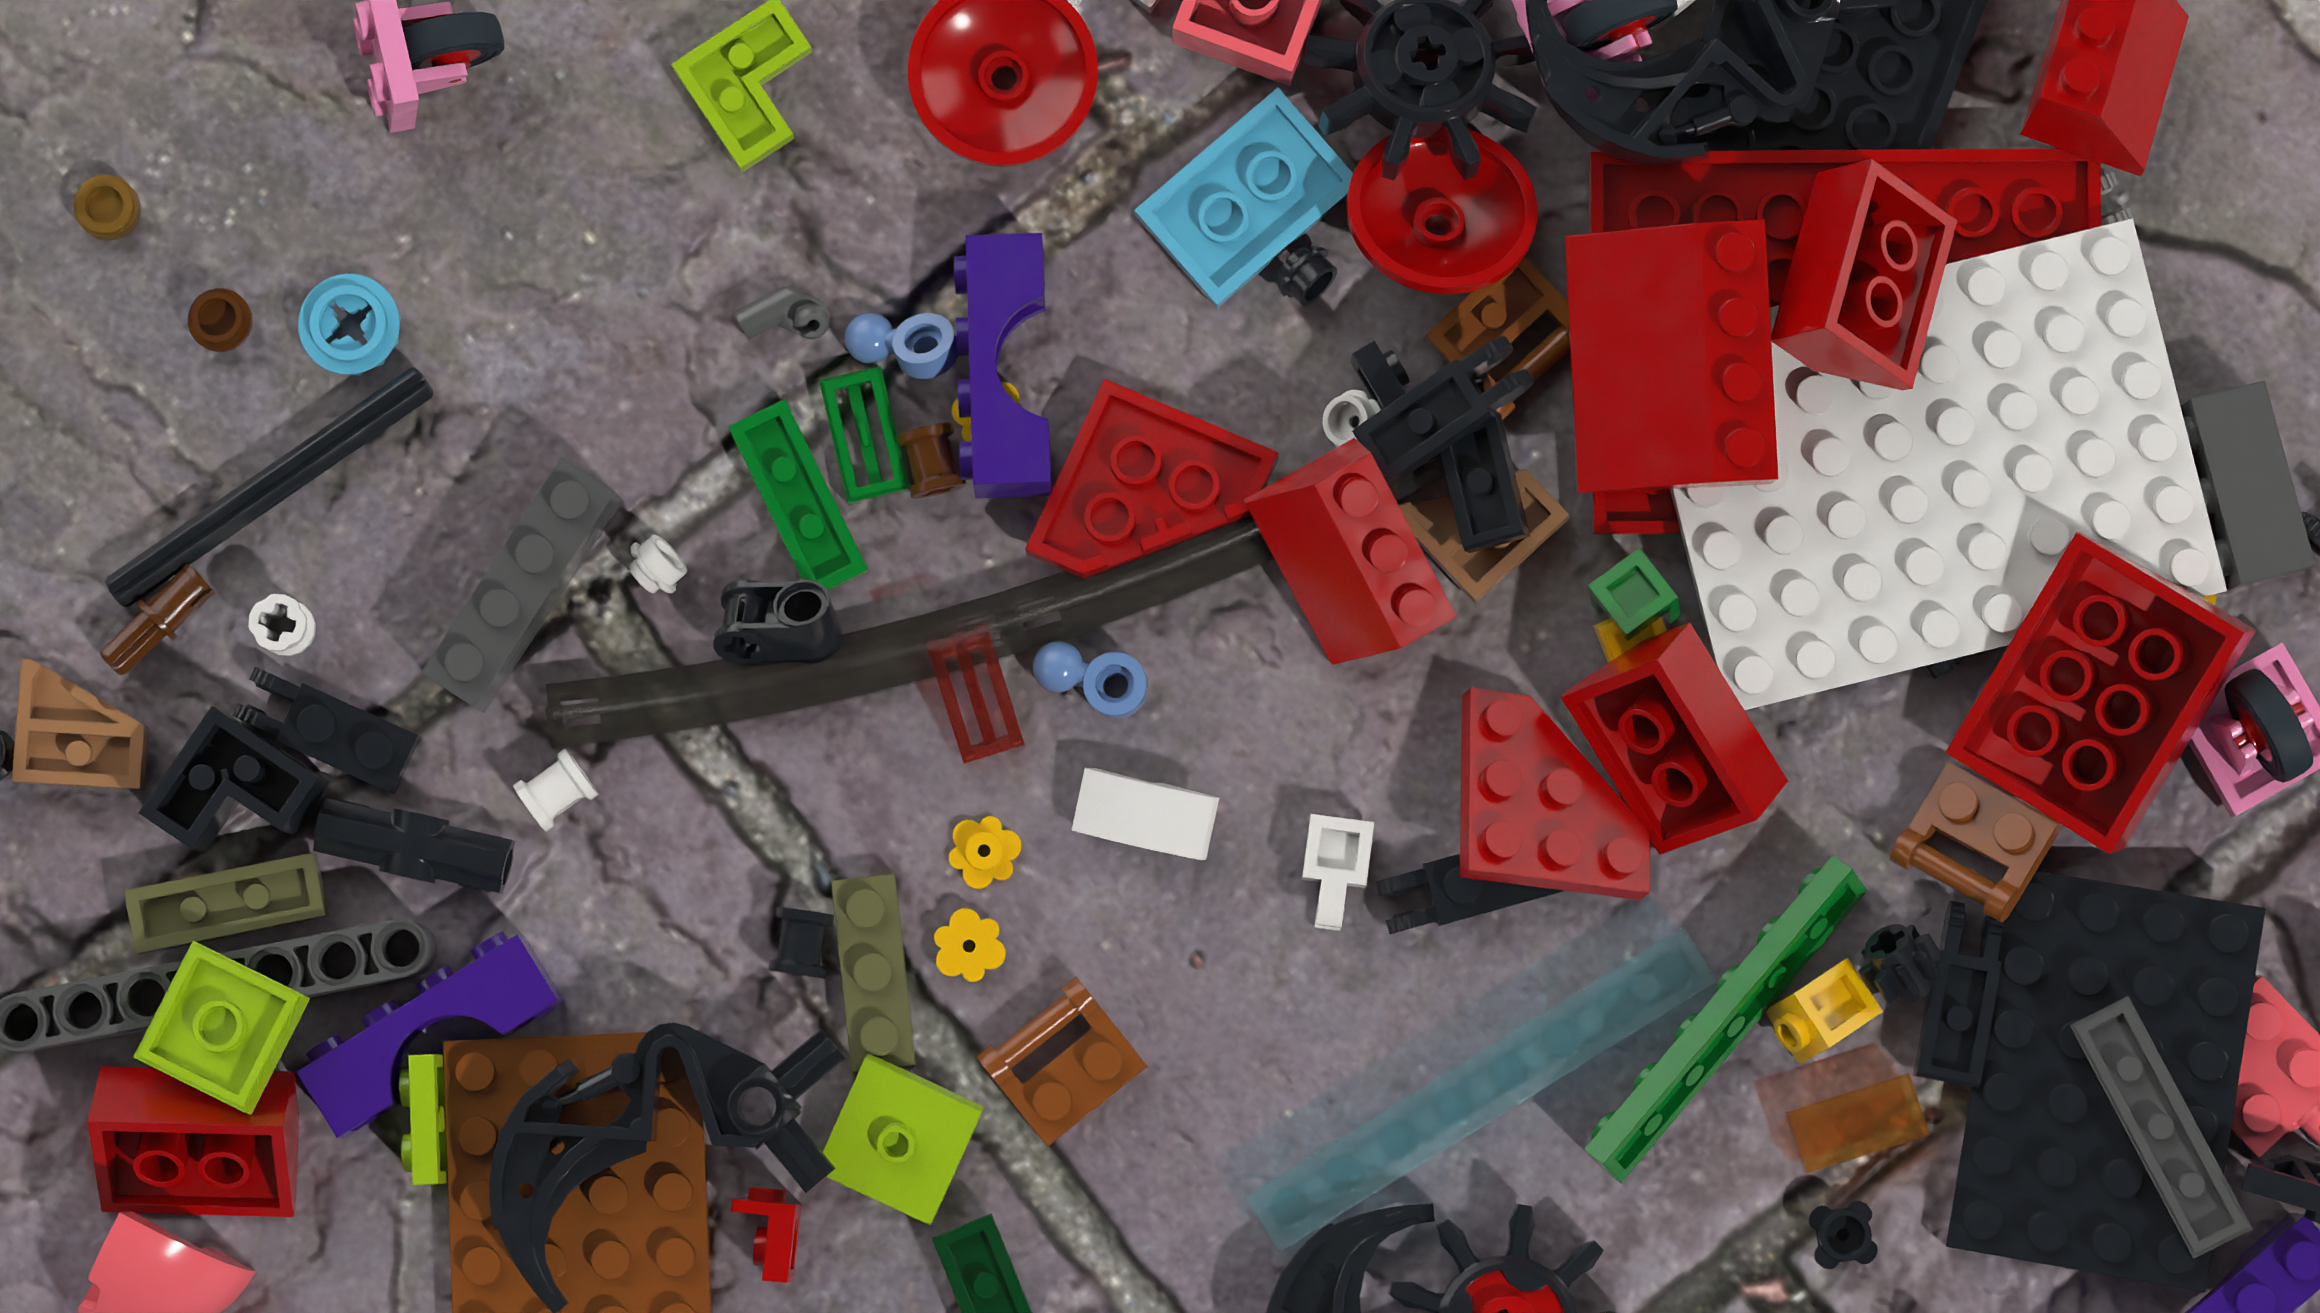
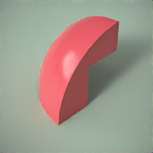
M132 1211L120 1212L91 1269L88 1279L93 1284L79 1305L77 1313H221L248 1286L256 1270L213 1247L199 1248Z

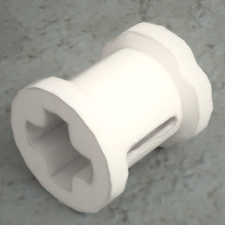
M271 594L253 606L249 614L248 627L260 646L280 656H294L302 653L311 645L315 637L316 623L313 614L305 605L285 594ZM287 609V617L296 622V627L293 633L282 632L278 641V634L269 629V623L272 618L282 619Z
M566 748L557 753L558 761L531 781L526 783L520 780L513 785L524 805L546 832L554 827V818L584 797L592 800L599 795L585 772Z

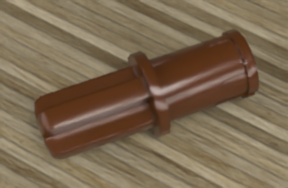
M186 563L171 581L146 604L142 600L137 603L142 611L102 648L100 653L102 659L117 674H127L166 635L173 641L177 637L174 632L197 608H200L210 597L216 594L215 591Z

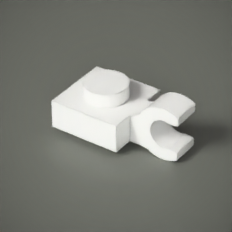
M1316 814L1310 815L1302 880L1321 882L1314 928L1340 931L1347 886L1366 887L1374 822Z

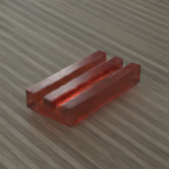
M987 623L976 626V631L965 635L963 631L950 634L951 639L939 642L937 638L926 642L964 764L1025 745ZM978 647L982 649L1008 733L997 738L969 650ZM957 655L984 742L971 744L944 659L946 657Z

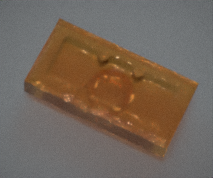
M1910 1073L1785 1112L1805 1174L1930 1135Z

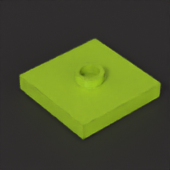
M192 941L133 1057L244 1113L252 1115L310 998L206 946Z
M868 1053L823 1150V1154L836 1168L827 1178L931 1226L985 1107Z

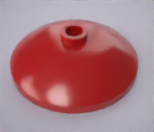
M939 0L925 15L913 37L909 50L907 76L915 110L923 125L940 144L954 154L971 162L995 167H1010L1042 159L1061 148L1076 134L1086 120L1095 99L1098 84V60L1095 44L1086 23L1067 0ZM1002 70L1012 72L1016 76L1014 86L1008 90L996 88L992 83V79L997 72Z
M1469 130L1478 145L1481 161L1476 176L1465 180L1452 163L1448 148L1442 137H1413L1410 141L1407 162L1394 181L1382 177V154L1391 135L1375 144L1363 156L1351 177L1347 194L1346 212L1349 229L1355 243L1365 258L1376 269L1393 281L1418 291L1434 294H1462L1480 290L1500 281L1519 265L1528 252L1534 237L1538 217L1537 198L1532 182L1519 161L1508 150L1491 138ZM1438 228L1443 230L1446 235L1432 234L1427 230Z

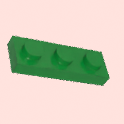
M786 399L729 425L728 428L801 579L817 581L824 585L829 592L869 573Z

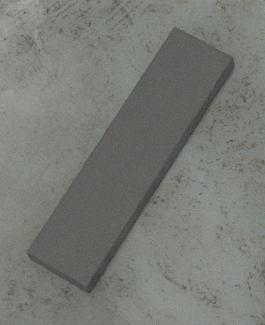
M2129 996L2070 1025L2193 1259L2252 1230L2248 1219Z

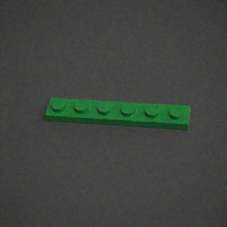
M1832 855L1823 867L1812 870L1802 881L1798 890V897L1782 916L1772 918L1762 928L1757 938V945L1740 965L1732 966L1723 974L1716 986V994L1701 1012L1689 1016L1680 1025L1674 1037V1044L1658 1062L1649 1064L1641 1071L1634 1082L1633 1092L1616 1112L1608 1113L1598 1122L1591 1136L1592 1141L1584 1150L1603 1170L1619 1183H1622L1768 1008L1867 893L1868 890L1852 868Z

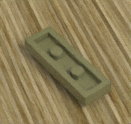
M308 853L124 891L135 954L140 955L190 945L192 941L200 943L329 916L318 855L316 853Z
M896 874L833 880L831 885L851 1072H859L868 1053L898 1067L915 1066L916 1056Z

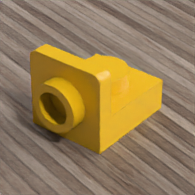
M1846 958L1791 995L1769 1007L1766 1015L1773 1024L1775 1035L1781 1045L1792 1053L1797 1062L1803 1063L1829 1049L1882 1013L1883 1010L1849 958Z

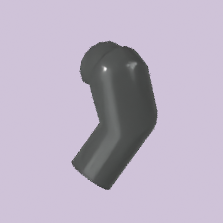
M789 287L778 288L734 311L748 340L776 325L805 339L814 340L826 333L830 322L828 308L822 301Z

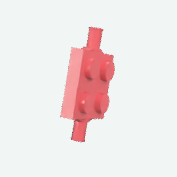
M2258 975L2254 980L2231 1131L2260 1158L2284 1134L2300 1127L2320 1147V1034L2262 975Z

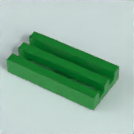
M881 366L819 380L848 505L858 504L861 501L872 498L873 500L883 498L886 495L897 492L898 494L909 492L910 486L901 448L897 441V431ZM870 382L872 383L894 479L882 481L860 389V385ZM845 388L848 391L869 480V485L857 487L835 393L836 390Z

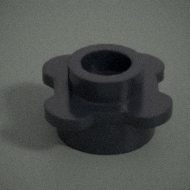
M1852 1201L1847 1208L1833 1210L1821 1205L1812 1210L1808 1222L1810 1227L1816 1231L1818 1247L1814 1251V1259L1819 1266L1825 1269H1833L1839 1262L1855 1260L1860 1264H1868L1874 1260L1878 1248L1876 1243L1871 1240L1872 1233L1869 1221L1872 1218V1211L1866 1203ZM1844 1228L1849 1232V1237L1846 1241L1838 1239L1837 1232L1840 1229Z

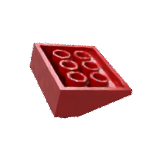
M1765 219L1700 222L1565 236L1577 494L1764 485L1778 480Z
M2076 532L1945 753L2105 852L2112 854L2121 851L2132 837L2257 630L2198 595L2086 535Z

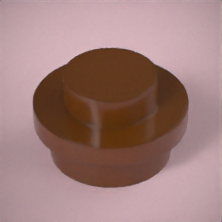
M216 288L208 290L199 295L189 309L188 327L192 337L202 347L213 352H228L238 348L248 338L252 329L253 318L248 303L239 294L229 289Z

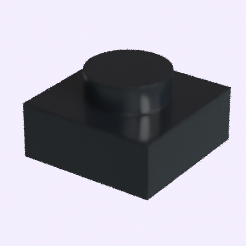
M1374 340L1352 353L1350 363L1370 397L1376 400L1382 409L1405 394L1402 387L1410 383V380L1393 350L1382 354Z

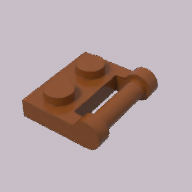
M1524 257L1519 265L1503 279L1488 287L1470 293L1425 335L1424 339L1449 364L1454 359L1463 360L1497 337L1506 336L1510 344H1512L1547 313L1556 322L1558 327L1504 376L1506 377L1518 370L1527 369L1534 382H1536L1570 351L1568 302L1538 269ZM1488 374L1491 385L1497 384ZM1514 401L1496 409V412L1501 414L1502 420L1516 409Z
M1948 761L1911 824L1901 833L1894 844L1890 854V861L1906 870L1914 866L1984 905L1983 911L1985 914L1999 922H2003L2014 909L2061 831L2062 826L2044 813ZM1937 831L2001 866L2007 872L2002 880L1995 883L1927 844L1934 832Z
M1074 977L1061 988L1065 994L1000 1046L994 1049L990 1044L976 1056L1047 1147L1148 1067L1077 977ZM1079 1014H1082L1092 1029L1022 1084L1011 1069Z

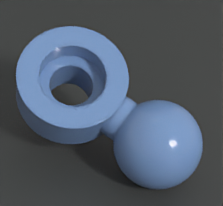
M864 313L855 317L849 323L845 332L846 348L856 360L871 364L884 360L889 354H895L901 370L908 376L917 379H930L947 372L958 359L956 335L953 326L946 318L938 314H918L906 319L897 329H893L891 323L883 316L875 313Z
M1055 641L1044 645L1037 652L1033 661L1034 676L1042 687L1052 692H1065L1075 686L1081 687L1092 708L1108 718L1119 719L1134 714L1144 704L1148 694V679L1142 666L1136 659L1125 653L1108 652L1098 656L1089 664L1083 662L1081 654L1074 646L1066 642ZM1115 676L1123 677L1128 681L1127 692L1119 698H1112L1105 692L1106 683Z

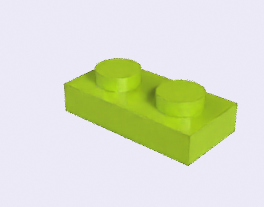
M408 1055L409 1069H402L399 1079L401 1104L403 1108L410 1107L411 1133H406L402 1137L401 1156L403 1169L405 1172H412V1185L448 1183L444 1055Z

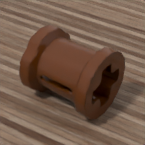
M944 422L926 425L905 431L897 436L898 445L906 448L914 485L909 488L911 498L918 499L941 495L961 489L967 485L966 480H961V474H958L949 439L954 433L952 423Z

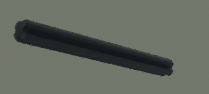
M408 369L109 575L105 580L109 592L121 606H131L176 575L186 563L190 565L427 402L434 394L432 387L418 369Z

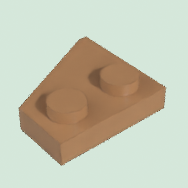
M1527 469L1515 472L1530 537L1473 553L1465 552L1462 547L1449 491L1447 495L1411 505V502L1399 505L1419 545L1475 604L1569 520V514Z
M21 659L12 782L145 790L149 727L37 661Z

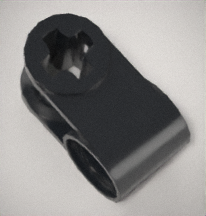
M807 579L787 582L738 580L727 584L722 590L721 606L725 610L722 627L714 634L713 649L718 656L726 661L740 665H753L763 662H802L812 664L832 657L841 645L842 631L830 595L825 586L817 581Z

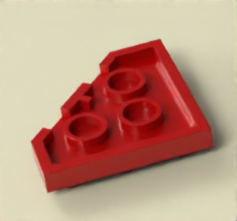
M1104 378L1026 545V554L1080 578L1087 579L1245 519L1251 515L1243 500L1267 486L1279 460V453Z
M1472 687L1462 695L1460 877L1641 900L1650 893L1649 830L1530 695Z

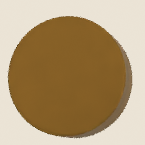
M98 175L88 179L78 189L74 198L73 208L77 222L86 232L100 240L113 241L125 237L136 227L140 218L141 204L137 193L127 182L117 176Z

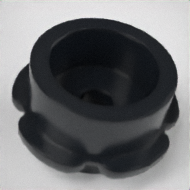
M1302 247L1293 252L1285 260L1279 271V275L1283 278L1280 286L1281 294L1289 298L1294 297L1303 306L1309 305L1320 298L1331 286L1337 275V268L1326 258L1328 251L1323 247H1317L1310 252L1307 248Z

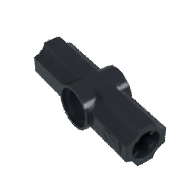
M325 798L314 830L313 851L380 866L379 871L406 878L434 884L435 880L438 879L456 883L462 887L503 894L513 863L515 841L449 826L448 820L395 808H393V813L358 803Z

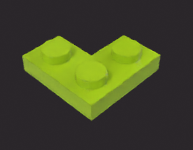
M768 0L671 64L673 70L742 173L795 139L793 132L762 88V85L811 54L813 50L780 0Z

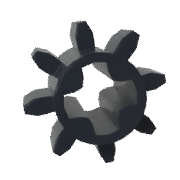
M1892 924L1877 930L1867 940L1865 949L1861 952L1868 964L1859 969L1858 972L1871 994L1880 992L1886 1003H1891L1894 1000L1898 1003H1912L1920 1000L1932 990L1934 979H1938L1940 976L1934 963L1943 957L1930 934L1920 936L1916 927L1912 924L1908 927L1901 924Z

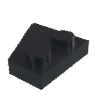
M2291 1155L2280 1156L2279 1159H2266L2262 1166L2253 1162L2248 1163L2241 1185L2242 1190L2306 1209L2304 1217L2320 1224V1164Z

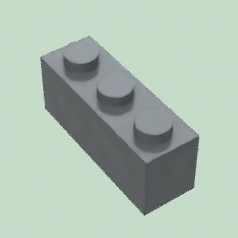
M2265 380L2193 398L2181 405L2228 591L2300 573L2315 566Z

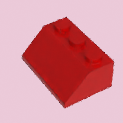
M2060 0L2020 135L2141 177L2146 167L2189 18L2177 0Z
M1873 159L1816 173L1772 330L1771 342L1813 371L1902 391L1913 389L1957 220Z
M1355 438L1243 500L1331 665L1401 649L1457 617L1374 457Z
M1690 622L1639 642L1565 691L1560 697L1631 811L1649 830L1650 841L1659 855L1758 820L1788 783L1786 776Z
M100 1066L87 1123L101 1212L120 1213L132 1211L134 1213L294 1217L299 1139V1110L294 1071H273L252 1115H249L156 1068Z

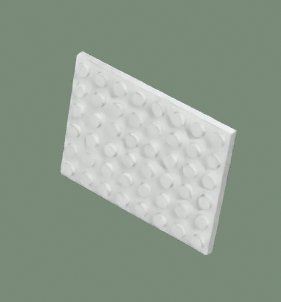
M2133 218L1946 264L1913 389L1902 391L1813 371L1771 342L1779 479L1771 484L1670 489L1712 659L1744 710L2009 645L2076 532L2086 535L2199 597L2227 591ZM1779 306L1770 308L1771 334Z

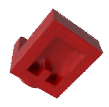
M749 1187L748 1199L732 1198L731 1212L769 1215L768 1227H757L753 1265L763 1266L762 1281L793 1282L802 1204L786 1203L787 1190Z

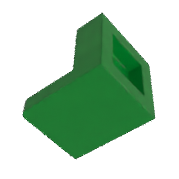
M1640 548L1588 585L1591 605L1598 614L1605 612L1627 641L1662 616L1669 623H1672L1681 616L1678 596Z

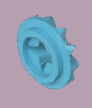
M341 274L322 281L307 295L299 313L298 330L305 351L318 365L331 373L360 376L363 372L383 365L393 348L399 344L398 335L401 316L391 294L381 284L363 275ZM337 304L342 311L346 310L352 316L358 315L360 312L365 313L372 308V310L365 314L367 318L360 324L361 329L365 333L363 337L367 340L364 346L360 341H355L348 335L340 340L336 338L329 344L336 337L335 333L341 327L340 322L336 318L338 314L332 308L334 305Z

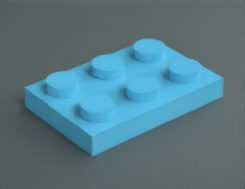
M1277 87L1134 210V215L1215 308L1218 309L1347 198L1353 172Z

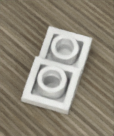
M1085 768L1071 830L1136 847L1197 860H1206L1219 797L1165 783H1150L1097 768Z

